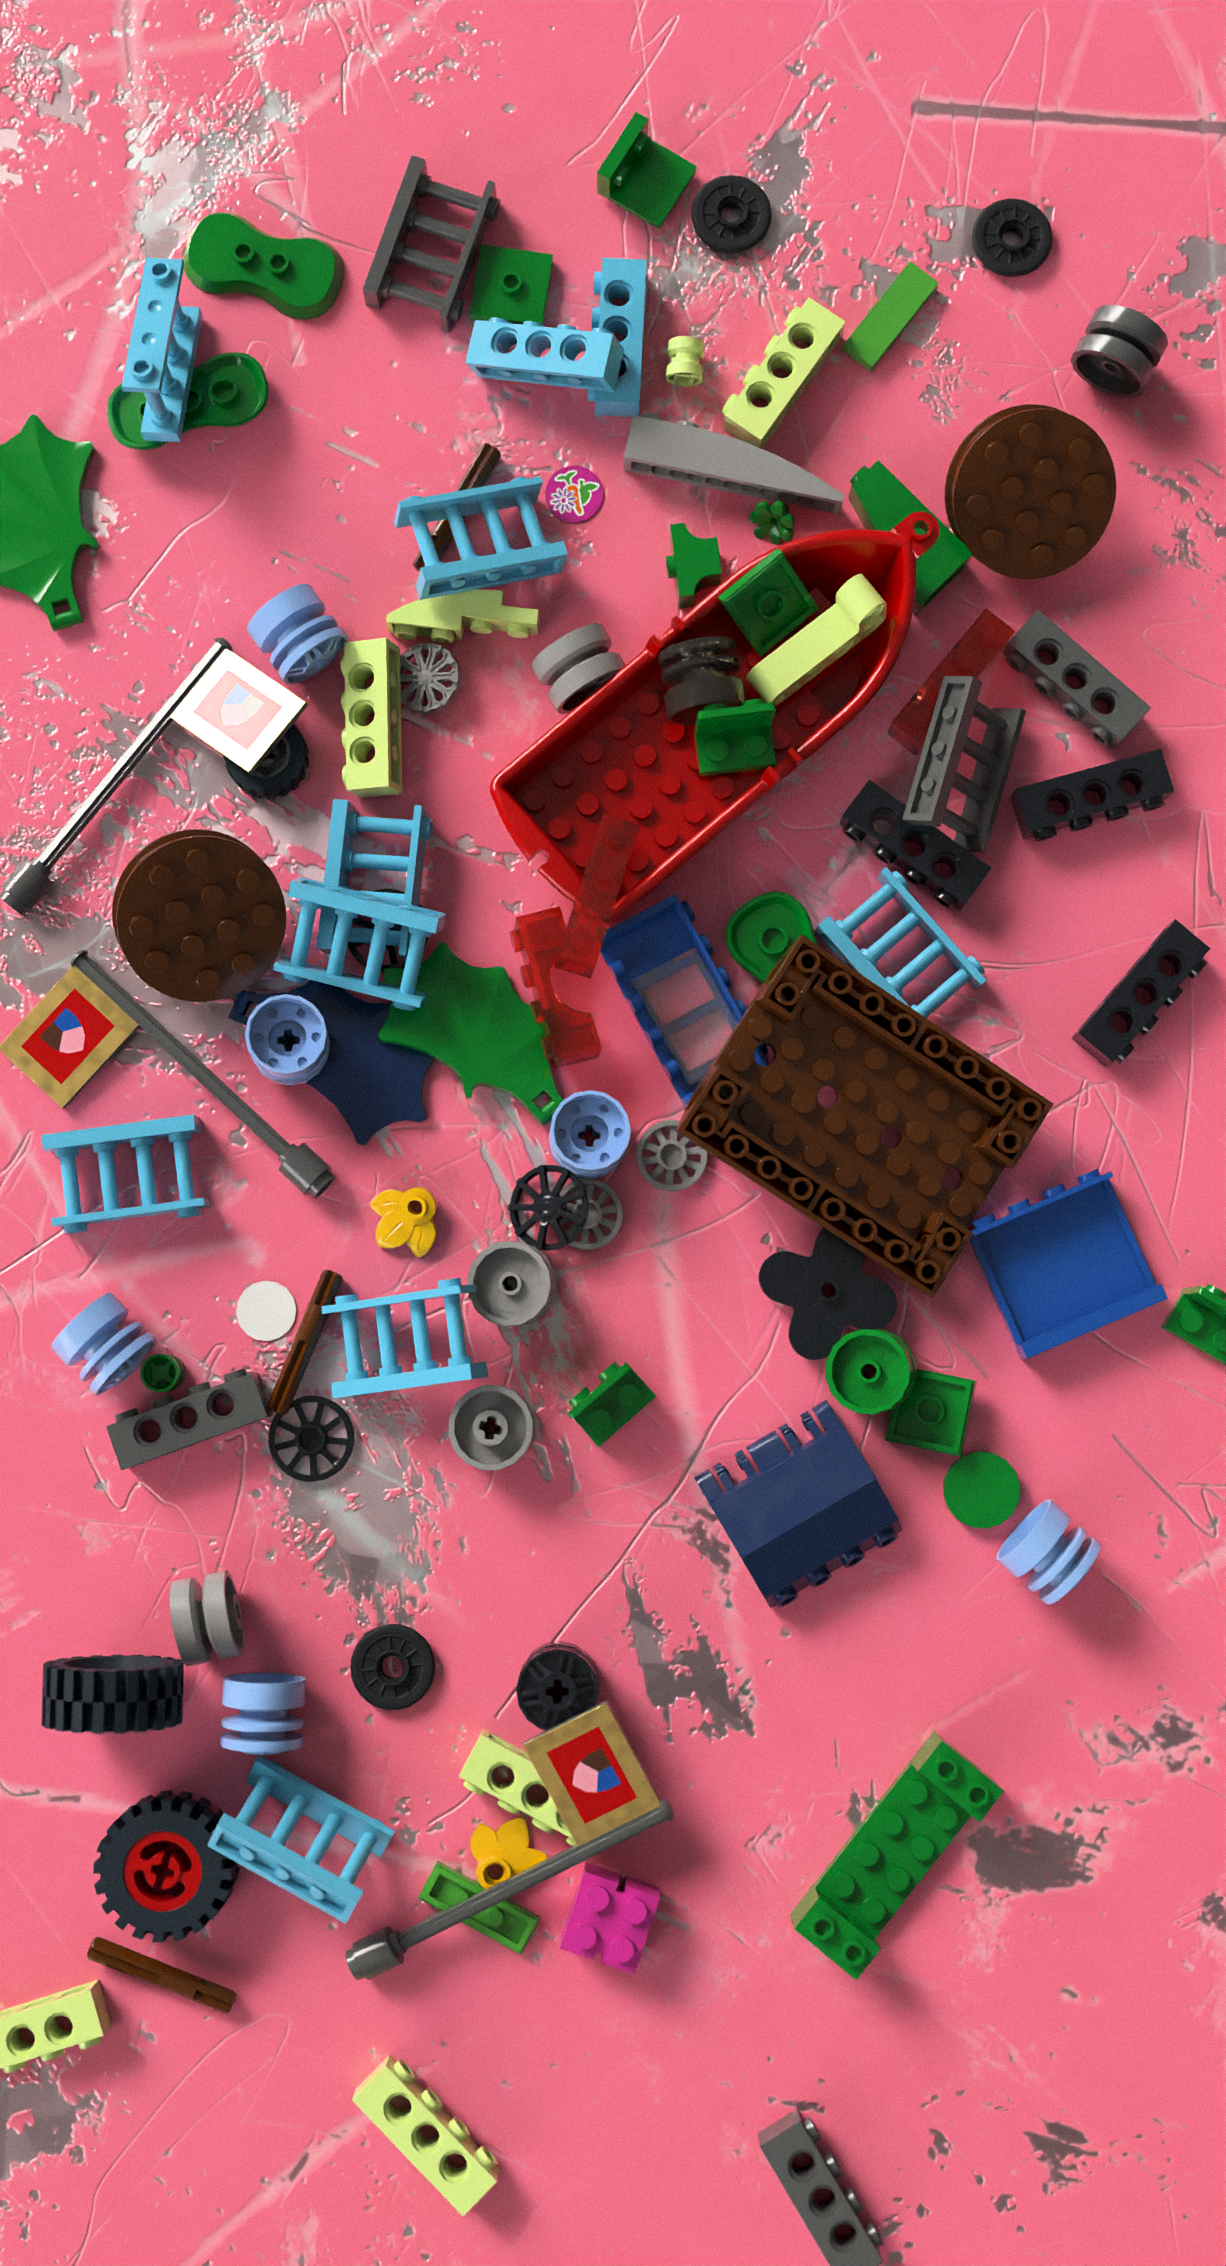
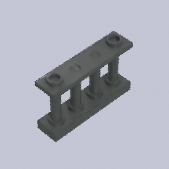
M411 155L362 289L366 305L380 310L384 297L389 299L390 296H394L439 311L442 331L449 333L453 320L458 322L462 315L464 299L461 298L489 220L495 221L499 212L501 200L496 196L495 182L488 180L483 196L480 197L432 181L431 176L427 172L426 160ZM428 195L476 211L471 229L467 230L419 214L417 207L421 197L426 198ZM415 229L463 244L464 248L458 264L408 248L407 243H405L408 231L413 232ZM405 262L453 278L446 297L395 281V277L392 275L396 264L402 265Z
M944 676L902 820L910 825L941 827V824H944L956 831L954 841L969 852L986 853L1026 711L1022 708H992L991 710L977 701L982 681L974 676ZM972 716L987 725L982 745L967 736ZM962 752L977 761L971 781L957 772ZM952 788L967 796L961 816L946 808Z

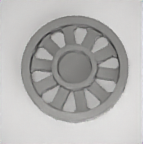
M432 643L414 645L407 652L401 654V685L411 683L403 691L401 688V703L410 710L420 714L436 713L449 706L459 692L462 679L459 663L453 654L444 647ZM429 651L427 661L425 662L423 652ZM442 653L443 658L436 663L438 655ZM414 656L418 667L409 662ZM449 665H452L453 669L450 672H441ZM406 668L413 674L402 675V671ZM452 681V687L446 688L443 686V682ZM438 691L443 694L444 698L440 702L437 701L435 694ZM416 692L414 701L409 702V697ZM425 695H427L429 701L427 707L423 706Z
M666 1120L654 1124L642 1135L637 1146L636 1160L640 1173L652 1186L665 1191H679L688 1188L700 1178L707 1163V1151L698 1145L686 1149L685 1146L690 1141L686 1137L677 1141L676 1129L680 1122L678 1120ZM668 1127L670 1129V1139L668 1141L661 1132L662 1128ZM655 1135L660 1146L650 1143L648 1141L649 1136ZM645 1149L657 1154L647 1158L642 1156ZM699 1154L701 1156V1160L698 1163L687 1159V1156ZM659 1163L652 1173L646 1171L645 1167L647 1165ZM684 1165L695 1170V1175L689 1177L682 1166ZM666 1169V1182L662 1184L657 1181V1178ZM674 1170H676L681 1178V1184L675 1185L673 1183Z
M580 1179L586 1187L589 1203L588 1216L582 1229L581 1241H572L568 1245L581 1250H593L608 1244L617 1235L622 1224L623 1210L619 1197L610 1186L595 1179ZM571 1182L561 1190L559 1195L564 1197L567 1193H575L578 1191V1188L574 1182ZM595 1187L601 1188V1189H602V1193H601V1194L599 1195V1197L594 1201V1200H593V1191H594V1188H595ZM608 1197L613 1199V1205L600 1207ZM582 1198L575 1200V1205L572 1203L566 1204L567 1210L575 1215H582ZM615 1213L617 1214V1220L612 1222L603 1218L602 1215ZM564 1217L562 1220L559 1221L560 1225H562L563 1223L573 1222L572 1220H569ZM575 1222L565 1232L567 1237L574 1232L579 1223ZM598 1224L610 1228L611 1233L608 1236H604ZM589 1229H592L597 1238L596 1243L590 1244L588 1242Z

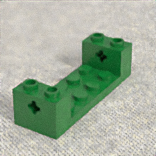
M933 1731L790 1913L794 1929L857 1980L881 1950L876 1938L967 1820L972 1816L980 1822L1004 1790L988 1774Z

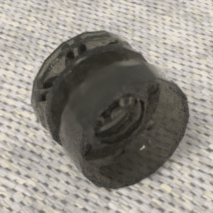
M715 636L696 638L671 645L659 653L657 656L660 669L663 670L661 681L664 685L672 687L664 694L667 716L670 723L693 726L696 724L698 712L704 711V707L708 705L723 703L729 708L742 706V703L746 701L742 679L732 676L740 669L739 660L735 658L738 654L735 640Z

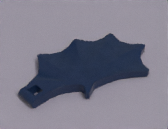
M313 980L289 992L262 994L243 990L237 994L227 1018L247 1026L248 1020L245 1014L251 1002L259 1005L269 997L289 994L300 996L316 1006L324 1018L331 1046L328 1061L321 1072L305 1083L316 1089L336 1106L350 1126L358 1144L366 1145L375 1133L391 1123L400 1121L421 1123L427 1120L421 1099L423 1079L435 1059L424 1052L398 1044L382 1043L379 1040L378 1033L385 1025L391 1004L368 1003L353 997L341 987ZM290 1036L287 1037V1042L282 1045L289 1052L292 1051L294 1044L299 1043H296L294 1037Z

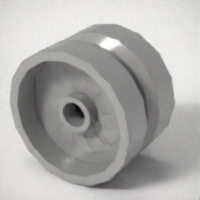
M589 624L573 630L546 647L532 662V670L542 685L552 686L548 692V697L557 713H570L625 666L619 653L608 652L611 647V639L602 624Z
M515 1241L495 1243L481 1251L471 1264L467 1278V1285L476 1284L477 1292L468 1293L476 1311L489 1322L503 1326L531 1324L545 1316L555 1302L559 1287L557 1271L550 1258L541 1250L536 1249L535 1246ZM509 1277L516 1278L518 1283L517 1288L513 1291H509L512 1286L507 1285Z
M483 1385L468 1391L455 1403L449 1417L448 1436L454 1451L466 1464L480 1470H500L514 1464L526 1453L534 1437L535 1418L529 1403L517 1391L503 1385ZM490 1419H495L496 1424L500 1426L497 1433L490 1434L487 1432L485 1425Z
M229 1571L206 1575L202 1587L194 1577L171 1582V1621L178 1652L183 1663L186 1666L206 1663L210 1659L212 1648L221 1659L242 1655L244 1651L242 1613L236 1586Z

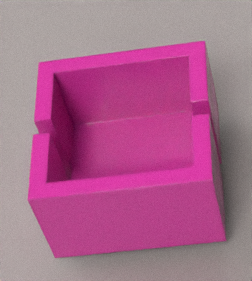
M586 1862L561 1935L560 1949L594 1960L595 1954L599 1953L601 1954V1963L635 1974L660 1899L659 1887L626 1876L624 1892L617 1890L619 1873Z

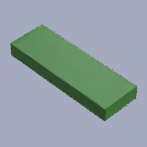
M910 261L843 344L842 351L871 372L937 290L939 282Z
M437 1861L418 1898L444 1911L485 1889L475 1880ZM506 1899L462 1921V1923L522 1954L540 1916Z

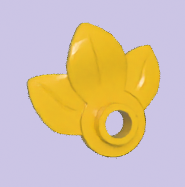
M413 1187L405 1192L388 1189L374 1198L370 1207L378 1215L382 1216L376 1229L377 1245L381 1248L390 1249L407 1243L411 1251L418 1258L424 1256L431 1249L437 1235V1230L432 1220L437 1209V1203L433 1194L425 1188ZM413 1200H417L422 1204L421 1213H416L412 1210L411 1202Z
M519 1817L508 1820L496 1832L489 1826L480 1823L473 1832L470 1848L478 1862L476 1869L477 1880L485 1890L547 1859L546 1853L527 1848L529 1844V1831L524 1818ZM495 1864L503 1869V1874L497 1878L492 1877L488 1871L489 1867Z

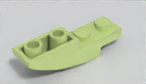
M481 589L416 600L388 613L386 623L389 633H394V636L400 639L414 640L417 636L431 637V640L436 643L452 644L454 640L463 641L464 627H470L471 631L480 634H490L492 630L506 631L511 637L528 638L529 634L538 635L540 619L538 609L504 606L503 591Z

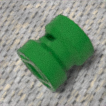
M155 1354L144 1361L140 1376L142 1383L153 1392H169L177 1389L182 1384L185 1378V1368L182 1361L172 1354Z

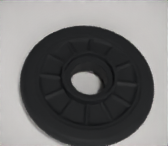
M737 175L721 176L706 183L697 193L691 210L693 227L699 238L712 249L724 253H739L757 245L766 235L772 215L769 199L763 189L752 180ZM733 206L741 211L742 216L735 222H728L722 217V210Z
M1003 199L990 204L980 213L974 223L972 244L980 262L992 272L1008 277L1022 276L1036 270L1048 257L1052 246V230L1047 217L1032 203L1021 199ZM1007 230H1015L1021 235L1022 242L1015 246L1009 245L1003 240L1002 234Z
M400 1624L382 1625L365 1634L356 1645L351 1658V1677L358 1693L370 1704L386 1710L404 1709L418 1702L429 1690L435 1674V1659L430 1645L416 1630ZM396 1656L403 1662L404 1670L399 1677L390 1678L385 1675L382 1670V1662L385 1658Z

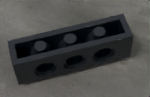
M1158 749L1016 788L1010 798L1022 838L1026 839L1034 836L1035 841H1042L1056 836V830L1070 827L1071 831H1078L1092 826V820L1106 817L1109 822L1128 816V810L1142 807L1143 812L1160 808L1165 805L1164 800L1174 792L1162 750ZM1127 780L1132 782L1137 790L1136 795L1125 794L1121 789V781ZM1092 790L1098 793L1101 798V804H1089L1085 799L1084 792ZM1057 800L1061 802L1065 807V814H1053L1048 807V801Z
M868 780L842 815L839 822L844 827L842 831L853 841L861 843L863 840L874 848L873 854L885 864L891 865L894 863L905 871L903 873L904 877L918 887L923 885L928 887L935 893L934 898L941 905L948 909L955 907L960 911L989 873L991 867L936 827L910 825L902 820L906 806L874 782ZM876 819L887 820L892 827V831L888 834L876 832L873 828V821ZM906 841L917 842L922 848V854L915 857L908 855L904 851L903 843ZM942 862L949 865L952 870V877L947 879L938 877L934 871V864Z
M1173 920L1163 929L1071 1038L1105 1067L1114 1061L1121 1064L1135 1048L1130 1043L1139 1032L1142 1035H1146L1159 1020L1154 1015L1163 1004L1169 1007L1183 992L1179 985L1187 975L1193 979L1207 964L1203 957L1210 950V947L1179 921ZM1161 959H1168L1174 964V976H1167L1162 973L1159 967ZM1137 987H1144L1150 992L1151 1002L1149 1005L1141 1004L1136 999L1135 990ZM1113 1015H1119L1126 1020L1127 1030L1125 1033H1118L1112 1028L1111 1018Z

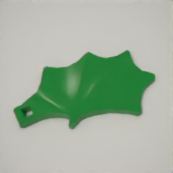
M32 414L28 417L18 434L4 444H0V587L9 588L27 595L45 612L55 632L84 622L75 593L74 575L82 550L91 548L98 551L100 548L99 543L85 530L82 516V490L89 464L96 450L90 441L71 442L55 436L46 429L38 416ZM69 603L71 610L60 614L56 613L55 607Z
M440 942L431 956L421 962L415 991L429 994L428 1001L420 1008L415 1007L413 1011L396 1008L393 1006V1001H391L388 1018L378 1033L379 1040L382 1043L398 1044L424 1052L447 1066L461 1079L466 1099L471 1100L472 1091L478 1085L489 1086L510 1094L544 1127L552 1120L554 1112L560 1103L564 1101L556 1090L549 1065L550 1046L558 1024V1017L553 1014L537 1011L524 1003L512 989L504 967L481 968L470 966L456 957L446 943ZM404 968L384 969L383 979L385 983L401 986ZM545 1093L551 1101L539 1109L534 1104V1101Z

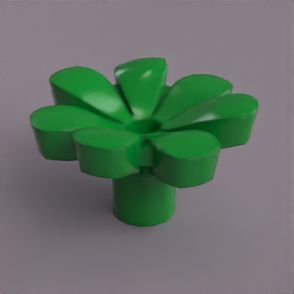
M765 501L758 503L755 506V510L749 515L750 522L759 524L753 532L758 539H763L768 534L770 542L775 545H779L781 540L789 542L794 535L792 527L795 519L793 515L788 514V506L780 501H776L772 506Z

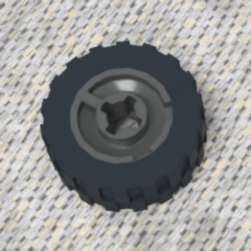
M294 723L271 750L274 758L264 759L252 775L223 756L228 773L242 791L252 794L255 798L260 799L264 797L270 800L274 799V797L288 795V792L295 790L299 786V782L304 780L306 768L309 767L307 754L309 751L302 734Z

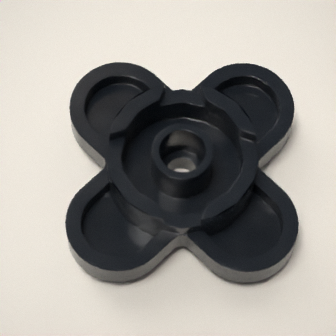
M825 1228L817 1235L809 1257L788 1251L777 1252L769 1256L762 1263L758 1274L760 1288L769 1299L792 1307L793 1315L788 1328L789 1343L798 1355L810 1360L828 1357L833 1346L841 1339L845 1325H851L860 1329H880L892 1321L897 1310V1299L892 1288L884 1281L862 1273L866 1255ZM825 1283H830L835 1288V1294L831 1298H826L821 1293V1288Z

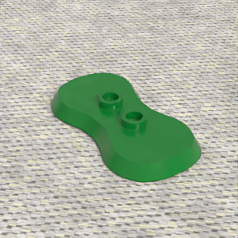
M217 212L203 217L191 231L183 256L184 271L188 279L201 290L214 294H251L264 299L281 313L296 319H311L326 313L339 294L344 272L343 260L340 254L327 242L312 237L281 238L269 235L258 229L247 219L229 212Z
M229 352L212 357L194 368L182 434L203 427H239L257 418L267 404L269 392L266 375L260 363L248 354ZM122 383L116 387L108 399L107 418L110 429L117 441L128 448L136 450H154L169 443L164 441H144L140 432L146 404L144 393L123 392Z
M777 891L764 893L743 904L731 916L725 930L726 945L732 958L742 968L759 979L762 984L770 971L800 935L818 945L814 936L811 919L805 907L794 897Z

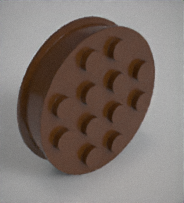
M1023 404L1012 406L984 419L969 432L959 445L946 476L945 510L954 535L968 548L975 559L989 569L1004 576L1018 579L1048 577L1076 564L1100 540L1114 509L1116 475L1114 464L1106 445L1100 436L1084 421L1062 410L1046 405Z
M188 829L173 832L152 841L131 859L117 882L112 902V922L116 939L124 956L135 973L144 982L160 993L172 998L190 1002H208L224 999L245 990L269 969L284 939L286 906L276 877L250 847L240 840L218 831Z

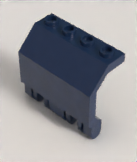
M827 1400L812 1408L813 1413L825 1431L824 1433H821L808 1411L800 1415L804 1427L814 1438L806 1444L800 1446L792 1428L784 1424L779 1429L792 1452L789 1453L775 1430L746 1447L759 1469L758 1472L754 1471L742 1450L735 1453L737 1464L748 1477L736 1485L732 1483L729 1472L721 1463L716 1464L713 1468L726 1491H721L709 1469L694 1477L770 1608L775 1605L783 1607L790 1604L798 1597L797 1592L809 1585L811 1587L822 1585L831 1578V1572L843 1565L845 1568L857 1564L865 1557L864 1553L875 1546L883 1548L897 1539V1533L902 1531L899 1519L876 1477Z

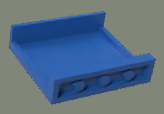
M1095 1169L1077 1177L1079 1185L1066 1190L1064 1185L1060 1184L1042 1192L1044 1196L1042 1201L1031 1205L1027 1198L1008 1206L1009 1215L996 1220L992 1213L972 1222L975 1229L971 1230L973 1235L969 1242L1020 1359H1028L1168 1299L1162 1284L1156 1285L1109 1180V1178L1114 1177L1112 1171L1100 1175L1099 1170Z

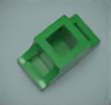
M685 523L670 524L669 537L672 556H666L668 579L675 578L678 608L693 607L694 598L701 589L709 586H718L721 583L722 571L717 537L701 539L693 536L687 530Z

